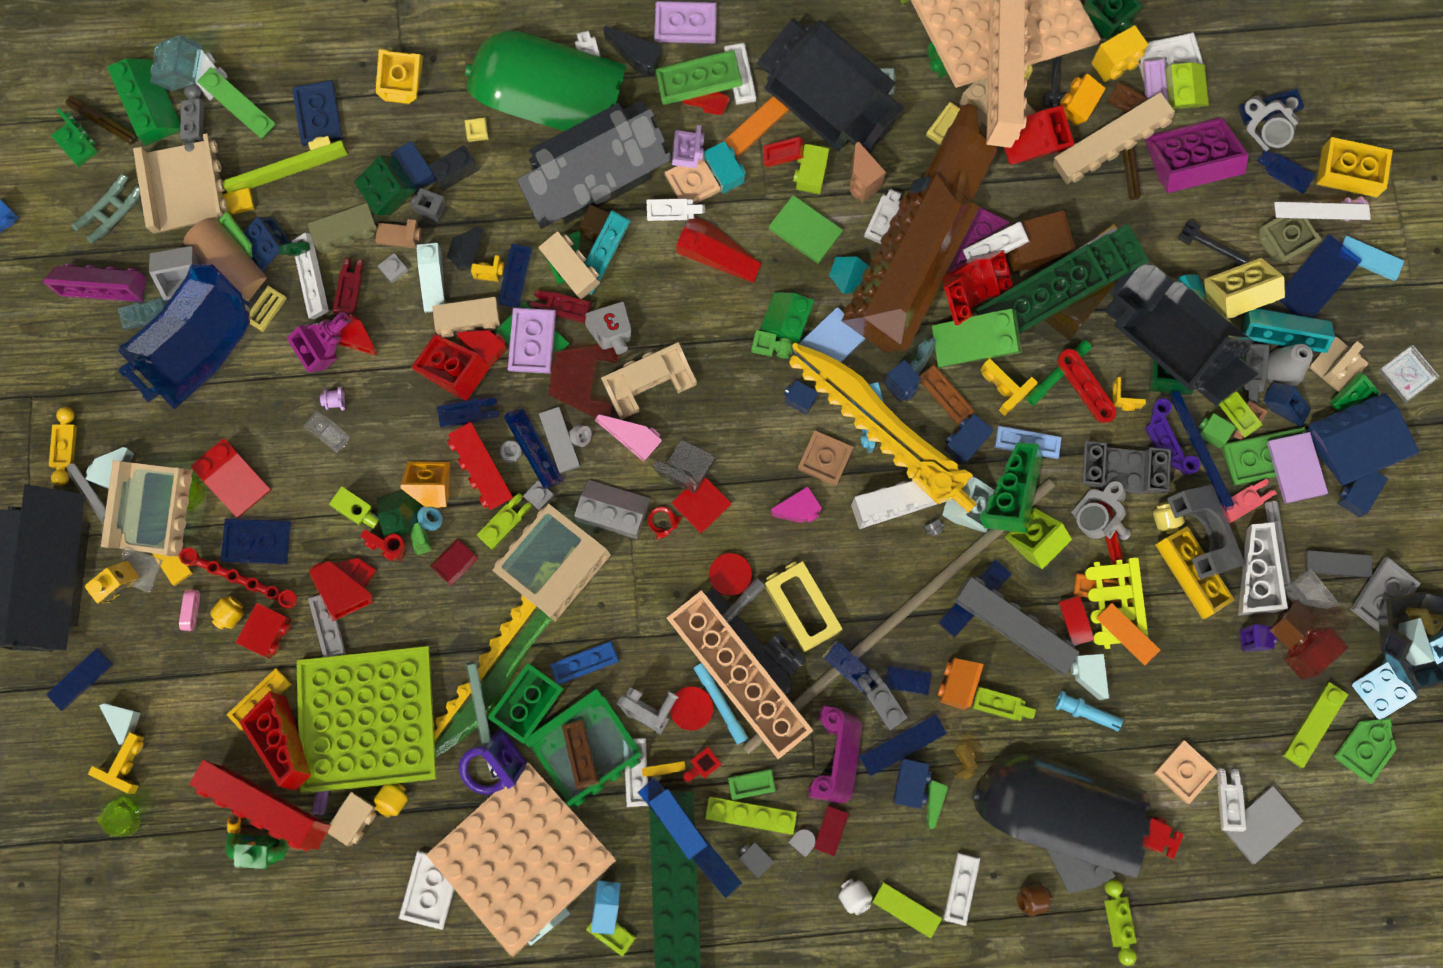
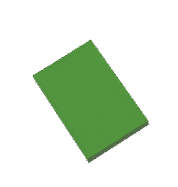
M794 195L768 228L817 264L821 262L843 233L841 228Z

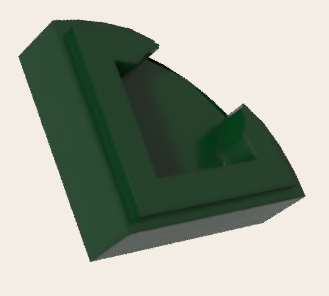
M308 242L285 244L279 246L280 254L297 257L308 252L310 244Z

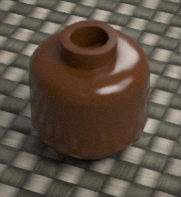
M1039 883L1021 888L1017 895L1019 909L1029 916L1047 912L1052 902L1051 892Z

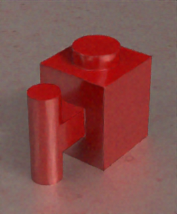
M707 747L690 761L694 767L684 774V779L686 782H691L699 774L705 779L721 767L722 764Z
M1157 816L1148 818L1151 819L1149 836H1144L1142 846L1156 853H1162L1166 846L1168 850L1165 856L1174 860L1184 834L1175 831L1173 838H1170L1169 835L1172 827L1166 825V820Z

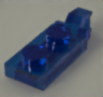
M1264 150L1257 160L1258 163L1266 167L1265 170L1268 171V175L1302 194L1307 191L1315 177V174L1276 153L1271 154Z

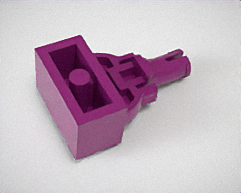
M339 312L332 321L325 319L321 323L300 325L287 337L288 342L308 373L324 371L337 359L335 351L337 343L341 340V330L351 321L350 318H347L348 315L345 312Z

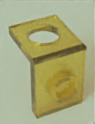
M1410 607L1406 609L1410 621L1421 618L1426 634L1436 635L1443 627V615L1429 614L1427 609ZM1434 620L1439 621L1436 625L1433 623Z

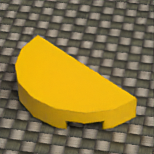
M685 761L645 767L641 768L642 776L647 777L684 771L686 767Z

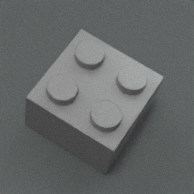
M192 246L150 253L149 273L163 300L206 293V274Z

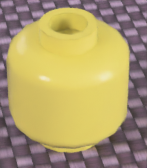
M1168 501L1156 505L1157 508L1153 511V516L1157 528L1160 531H1166L1167 534L1178 532L1179 527L1185 522L1184 517L1175 518Z

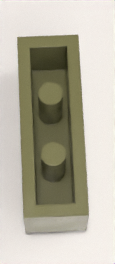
M367 203L307 224L319 253L331 252L336 247L351 245L356 240L361 238L368 239L377 233V225Z

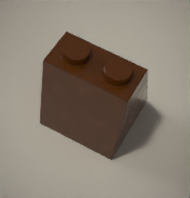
M1065 211L1021 222L1030 242L1008 252V262L1011 264L1013 272L1043 268L1053 265L1074 252L1076 248Z

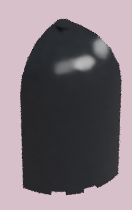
M1026 753L1003 757L989 767L979 787H975L972 793V800L977 812L990 825L1005 834L1024 842L1137 878L1146 850L1142 849L1144 836H1149L1151 819L1146 818L1147 810L1151 808L1147 791L1046 757Z

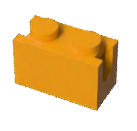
M1086 74L1082 79L1076 77L1070 84V91L1064 95L1060 102L1061 106L1063 105L1066 118L1074 125L1088 120L1106 89L1089 74Z

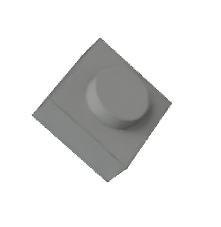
M394 253L378 265V268L391 283H394L408 272V269Z
M539 481L524 495V498L539 511L554 497V494Z

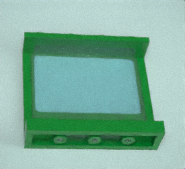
M600 689L594 690L531 734L525 742L528 748L533 749L566 799V805L568 807L574 805L575 808L586 802L585 797L591 792L595 795L603 790L605 782L608 780L614 782L623 776L621 771L629 766L632 769L640 764V758L644 756ZM583 719L589 737L599 784L577 790L562 725Z

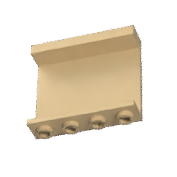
M207 133L203 134L204 141L193 143L194 150L191 152L185 150V145L148 153L142 147L133 148L145 226L153 234L193 226L210 217H216L219 220L228 211V205L222 191H225L222 183L223 180L219 176L221 164L216 158L218 146L216 141L212 140Z

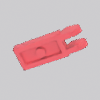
M1268 479L1261 481L1255 486L1251 485L1221 503L1229 524L1264 504L1265 500L1277 494L1273 490L1260 498L1256 490L1265 487L1269 483Z

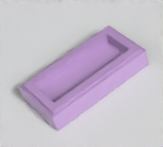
M1165 59L1142 62L1145 97L1150 99L1161 92L1168 101Z

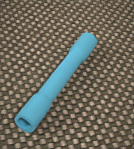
M702 663L694 667L696 674L709 692L737 745L747 740L746 732L734 716L714 678Z

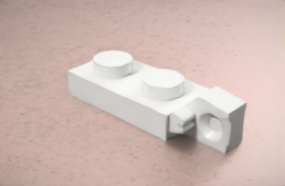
M694 199L647 200V221L694 219V214L705 213V204H694Z

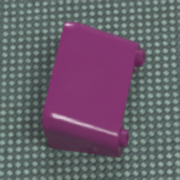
M823 706L819 711L818 721L822 722L823 726L828 730V734L837 735L832 777H817L813 781L812 786L808 787L807 798L845 803L853 795L862 722L856 715L833 707Z

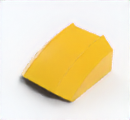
M379 49L376 94L384 101L406 104L414 101L417 98L423 55Z

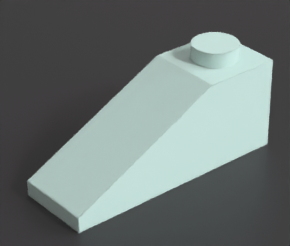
M438 243L417 245L418 269L424 312L427 313L433 312L432 306L445 304L442 252Z

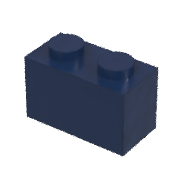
M412 141L390 153L391 156L396 157L415 186V194L419 192L420 188L424 189L436 182L432 171Z
M904 360L888 372L884 385L901 403L904 399L909 401L917 394L916 391L919 389L918 385L921 378Z
M975 414L970 419L966 417L959 425L961 430L957 434L953 432L945 441L947 446L944 450L963 466L994 431Z
M1376 471L1350 482L1348 486L1345 485L1340 491L1339 496L1341 498L1337 504L1358 517L1368 514L1388 478Z
M906 759L900 760L892 804L921 809L922 805H926L928 792L924 791L926 783H930L932 770H928L929 764Z

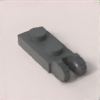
M871 669L869 671L870 677L876 683L873 688L869 687L868 682L863 677L857 680L886 728L892 730L907 719V716L886 684L881 680L876 671Z

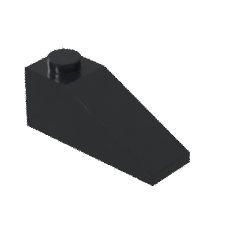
M604 26V39L630 66L642 75L654 76L655 69H657L662 57V46Z

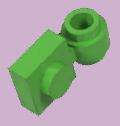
M756 330L751 352L772 357L773 350H775L778 357L788 359L793 351L792 341L781 338L780 341L776 342L777 334Z

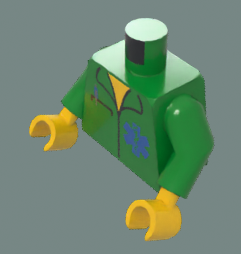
M231 818L227 820L228 834L225 853L231 860H234L235 867L264 869L286 856L289 848L287 840L283 838L277 839L273 836L238 835L241 831V819L238 818V823L231 824Z

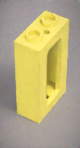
M795 561L786 566V571L780 575L776 572L767 577L765 586L802 652L805 653L840 633L843 629L803 562L797 564ZM795 576L800 578L827 624L825 630L814 636L807 634L780 587L782 583Z

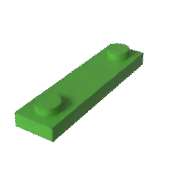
M212 67L197 81L200 86L262 140L275 127L276 124Z

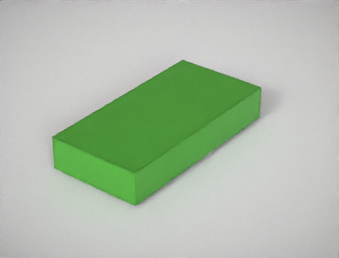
M771 769L728 778L732 800L776 791Z

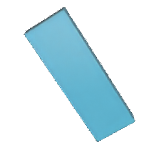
M1349 236L1344 237L1336 255L1393 281L1398 278L1404 263L1399 258Z

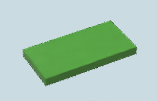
M735 50L655 69L663 105L743 86Z
M1305 427L1227 443L1222 446L1232 487L1275 478L1276 473L1267 442L1306 433Z

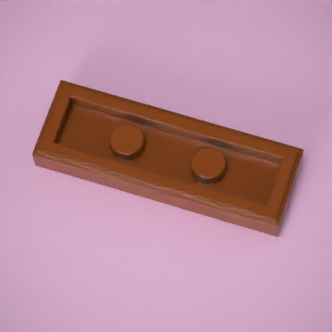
M934 364L919 375L921 378L920 383L958 426L966 417H970L975 412Z

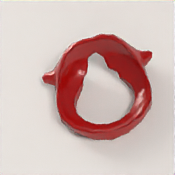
M657 507L649 514L648 526L657 535L656 539L659 540L670 535L671 531L678 527L682 517H677L667 507ZM657 512L668 514L671 523L669 530H663L654 526L652 519Z

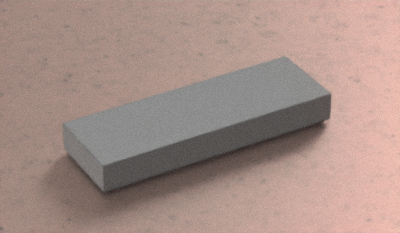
M557 407L539 413L559 473L579 468L580 465L560 408Z
M74 463L68 465L66 468L70 478L81 494H85L86 501L104 525L105 506Z
M320 595L308 598L323 657L347 655L338 619L332 622Z

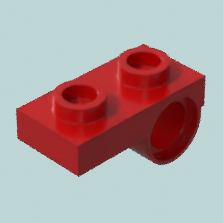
M364 529L360 535L365 540L363 543L365 546L372 550L380 549L383 551L381 555L392 562L394 559L401 562L405 555L404 553L407 549L406 542L397 534L388 535L382 540ZM394 541H400V547L397 550L390 549V545Z

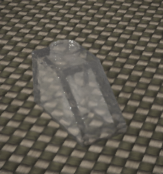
M318 411L303 426L336 453L345 447L347 440L350 438L338 425Z
M1312 569L1301 573L1284 587L1287 591V596L1292 601L1297 599L1305 606L1329 609L1339 604Z

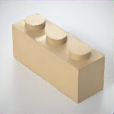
M557 231L538 248L575 294L582 299L600 284L597 279L599 274L592 266L588 268L585 265L584 261L586 258L579 250L575 252L572 249L573 242L566 234L562 236Z
M495 297L432 306L435 331L438 336L444 338L452 337L454 334L464 331H494L501 326L498 303Z

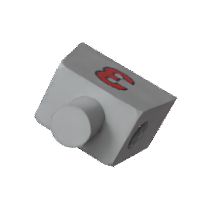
M624 302L586 313L585 325L602 349L613 347L616 354H622L628 350L626 342L630 341L631 327Z

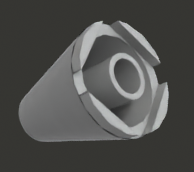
M1298 344L1273 350L1269 354L1267 379L1270 383L1294 387L1300 384L1305 378L1313 357L1311 349L1304 344Z

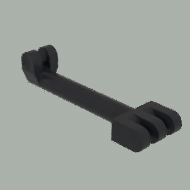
M1061 56L1053 58L1051 93L1045 92L1043 108H1048L1049 101H1052L1051 108L1057 107V101L1061 102V99L1066 95L1059 94Z
M1191 220L1186 222L1185 225L1187 227H1183L1182 233L1177 237L1178 240L1189 246L1195 240L1236 261L1234 268L1245 264L1248 260L1247 257L1198 233L1201 225Z

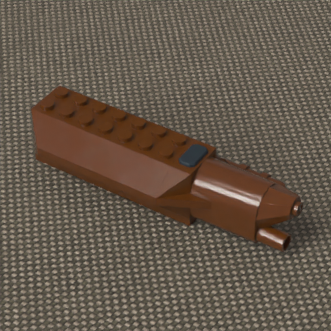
M972 104L961 106L952 125L947 129L923 178L913 180L906 196L899 203L896 215L890 220V227L882 236L878 250L872 255V262L864 271L860 285L854 290L850 304L844 309V316L841 321L883 352L908 350L943 281V276L946 275L979 209V206L972 201L997 153L998 146L986 144L987 132L984 136L980 115L976 106Z

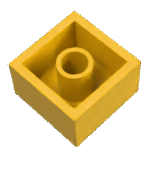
M1134 25L1101 44L1092 61V65L1104 82L1110 79L1116 80L1124 71L1128 69L1131 71L1140 64L1139 61L1144 57L1148 43Z

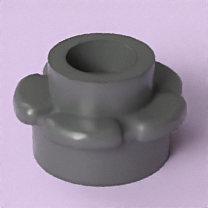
M939 518L933 519L924 525L925 533L935 536L943 531L942 527L945 524L941 523Z

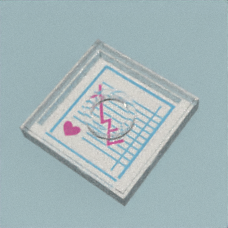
M1413 344L1378 370L1405 403L1440 378Z

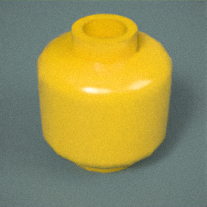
M232 596L220 598L210 611L213 618L212 623L222 630L224 627L228 629L234 628L244 616L243 604Z
M398 783L383 785L374 798L375 809L386 817L398 815L408 801V797L404 793L406 789Z

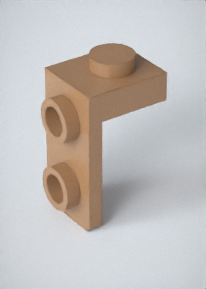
M410 219L407 221V226L379 223L375 241L381 245L417 249L418 240H421L422 229L419 228L416 220Z

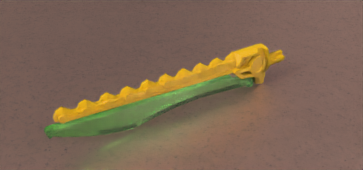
M572 547V549H571L570 552L567 554V556L565 557V559L563 560V562L567 559V557H568V556L572 553V551L575 549L574 547ZM544 562L527 589L533 594H537L562 563ZM523 595L521 600L524 604L511 610L512 621L501 624L500 631L502 635L490 640L489 646L491 651L479 656L478 662H480L481 666L477 670L480 682L537 608L536 605ZM539 609L482 684L481 691L486 717L491 714L499 703L506 686L529 648L552 621L542 610ZM469 683L458 686L457 693L459 698L447 702L446 709L448 714L436 718L437 730H434L435 741L451 720L454 721L435 746L436 757L461 742L477 728L472 699L460 714L458 713L459 709L471 695Z

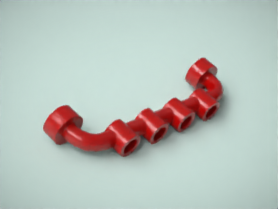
M184 548L179 554V560L186 566L197 565L214 576H223L233 584L239 583L246 586L252 592L265 594L267 598L273 601L278 600L280 605L285 608H293L298 602V596L293 591L284 590L281 592L274 586L268 587L256 578H247L237 570L226 569L216 561H208L199 557L198 552L192 548ZM217 565V569L213 572V566ZM236 573V579L232 580V575ZM253 582H256L255 588H251ZM276 590L275 596L271 597V592Z

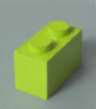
M805 144L803 158L797 161V163H801L800 170H795L793 182H797L796 190L816 194L821 193L829 148Z

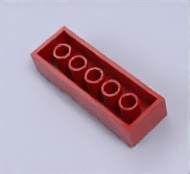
M202 760L189 785L196 788L195 793L214 799V804L222 808L228 807L232 809V814L251 820L250 824L269 830V835L277 839L283 838L287 840V845L297 850L302 849L307 852L309 849L318 850L331 827L326 822L217 763Z

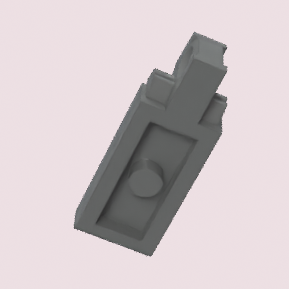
M1251 344V349L1246 354V363L1259 373L1244 385V390L1249 391L1248 399L1252 403L1259 402L1260 391L1265 392L1270 354L1269 344Z

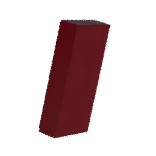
M827 806L813 849L835 857L849 813Z

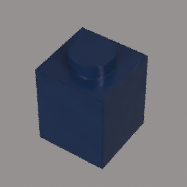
M796 380L793 385H788L783 395L786 396L785 404L807 415L817 398L818 392Z

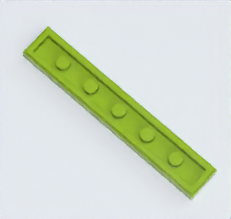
M337 141L222 181L228 193L245 188L251 189L347 156L348 154L342 141Z

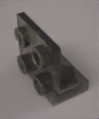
M681 440L669 460L665 461V463L656 460L653 468L660 477L695 494L715 462L716 457Z

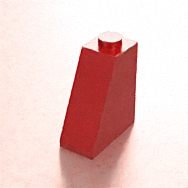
M330 561L326 563L319 562L309 570L310 577L332 622L373 603L370 592Z

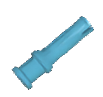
M1061 691L1056 699L1054 708L1072 713L1073 717L1082 716L1115 731H1119V727L1122 726L1123 718L1085 704L1082 698H1073L1066 695L1065 691Z

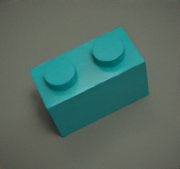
M725 141L703 152V159L717 181L722 194L743 184L746 175L743 165L741 163L738 164L735 160L736 154L731 146L728 147Z

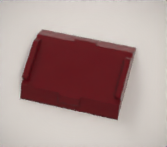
M457 538L430 567L452 586L479 558Z

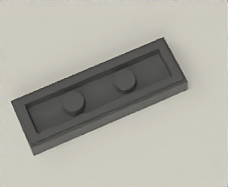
M1306 551L1305 573L1371 578L1372 556Z

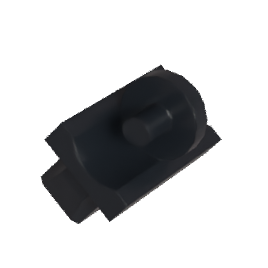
M779 632L763 647L790 676L806 661Z

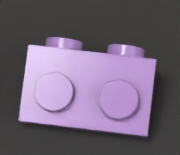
M697 125L696 133L675 130L672 165L697 168L698 160L702 161L704 148H700L704 142L701 125Z

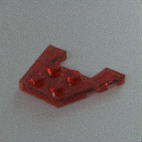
M596 345L590 348L554 352L548 395L595 419L598 415L610 417L612 404L590 400L595 360L617 363L618 354H616L614 348L602 349L600 345Z

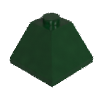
M404 490L377 498L378 517L383 535L387 537L391 534L401 536L411 533L414 524L419 523L417 515L423 505Z

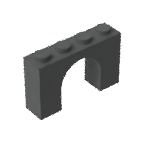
M1213 484L1185 490L1167 498L1175 518L1188 515L1193 516L1206 529L1210 542L1209 551L1192 559L1200 580L1246 565Z

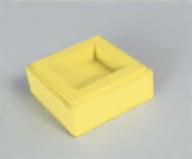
M485 118L465 120L468 142L488 140Z

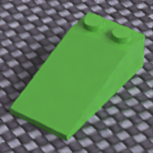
M1013 309L970 317L958 326L954 324V321L932 326L938 367L1022 353L1017 315Z

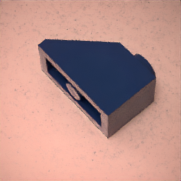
M1272 383L1263 400L1272 412L1301 427L1311 411L1309 405L1294 386Z

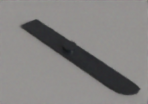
M714 588L705 594L721 615L730 607ZM737 615L729 623V626L780 690L785 694H789L791 692L789 676L763 649L762 643Z

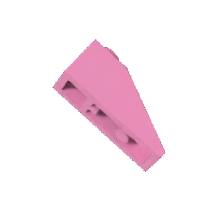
M598 415L595 419L599 425L643 462L662 441L659 438L661 435L652 427L648 429L646 426L603 415Z

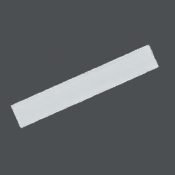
M1274 202L1276 218L1371 220L1369 204Z

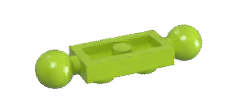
M1112 878L1105 883V891L1111 896V900L1105 901L1113 947H1121L1118 953L1119 961L1123 965L1130 966L1137 959L1136 952L1130 948V944L1137 942L1128 897H1120L1123 885L1118 879Z

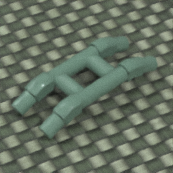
M125 173L120 174L118 179L109 188L110 190L89 211L71 224L73 229L77 231L83 226L90 224L95 217L99 219L103 224L86 237L91 244L106 236L110 229L140 199L138 185H136L124 202L116 197L122 191L124 184L129 178ZM109 202L118 208L110 218L101 211Z

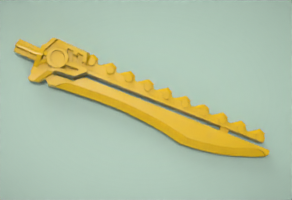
M797 343L792 345L793 350L820 373L817 374L798 356L794 355L789 361L791 368L803 369L802 376L804 380L815 381L817 392L828 393L830 404L841 405L843 416L854 417L856 429L868 430L867 437L869 441L880 442L882 453L895 456L893 461L896 466L907 467L908 471L906 473L908 477L912 478V481L935 503L941 504L953 499L967 513L974 509L977 503L962 490L968 483V480L973 477L972 473L966 470H958L957 463L948 459L906 426L882 402L865 379L855 371L821 352L798 345ZM828 379L845 395H847L851 400H853L858 406H860L865 412H867L872 418H874L885 429H887L892 435H894L905 446H907L912 452H914L919 458H921L923 461L928 462H920L915 456H913L908 450H906L902 445H900L895 439H893L888 433H886L881 427H879L875 422H873L868 416H866L861 410H859L854 404H852L848 399H846L841 393H839L825 380Z

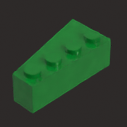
M1017 442L1006 464V469L997 482L993 495L991 494L987 501L988 505L985 511H982L979 517L984 528L1027 533L1042 461L1039 444Z

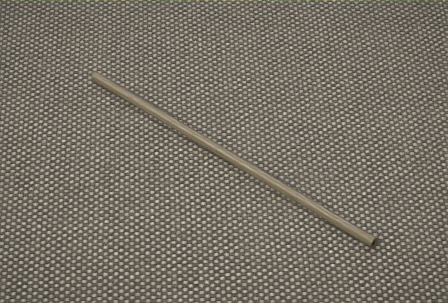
M1047 479L1035 490L1032 507L1055 487L1051 480ZM990 529L795 699L792 705L796 710L800 711L1001 535L1004 530ZM756 733L742 748L749 755L764 741Z

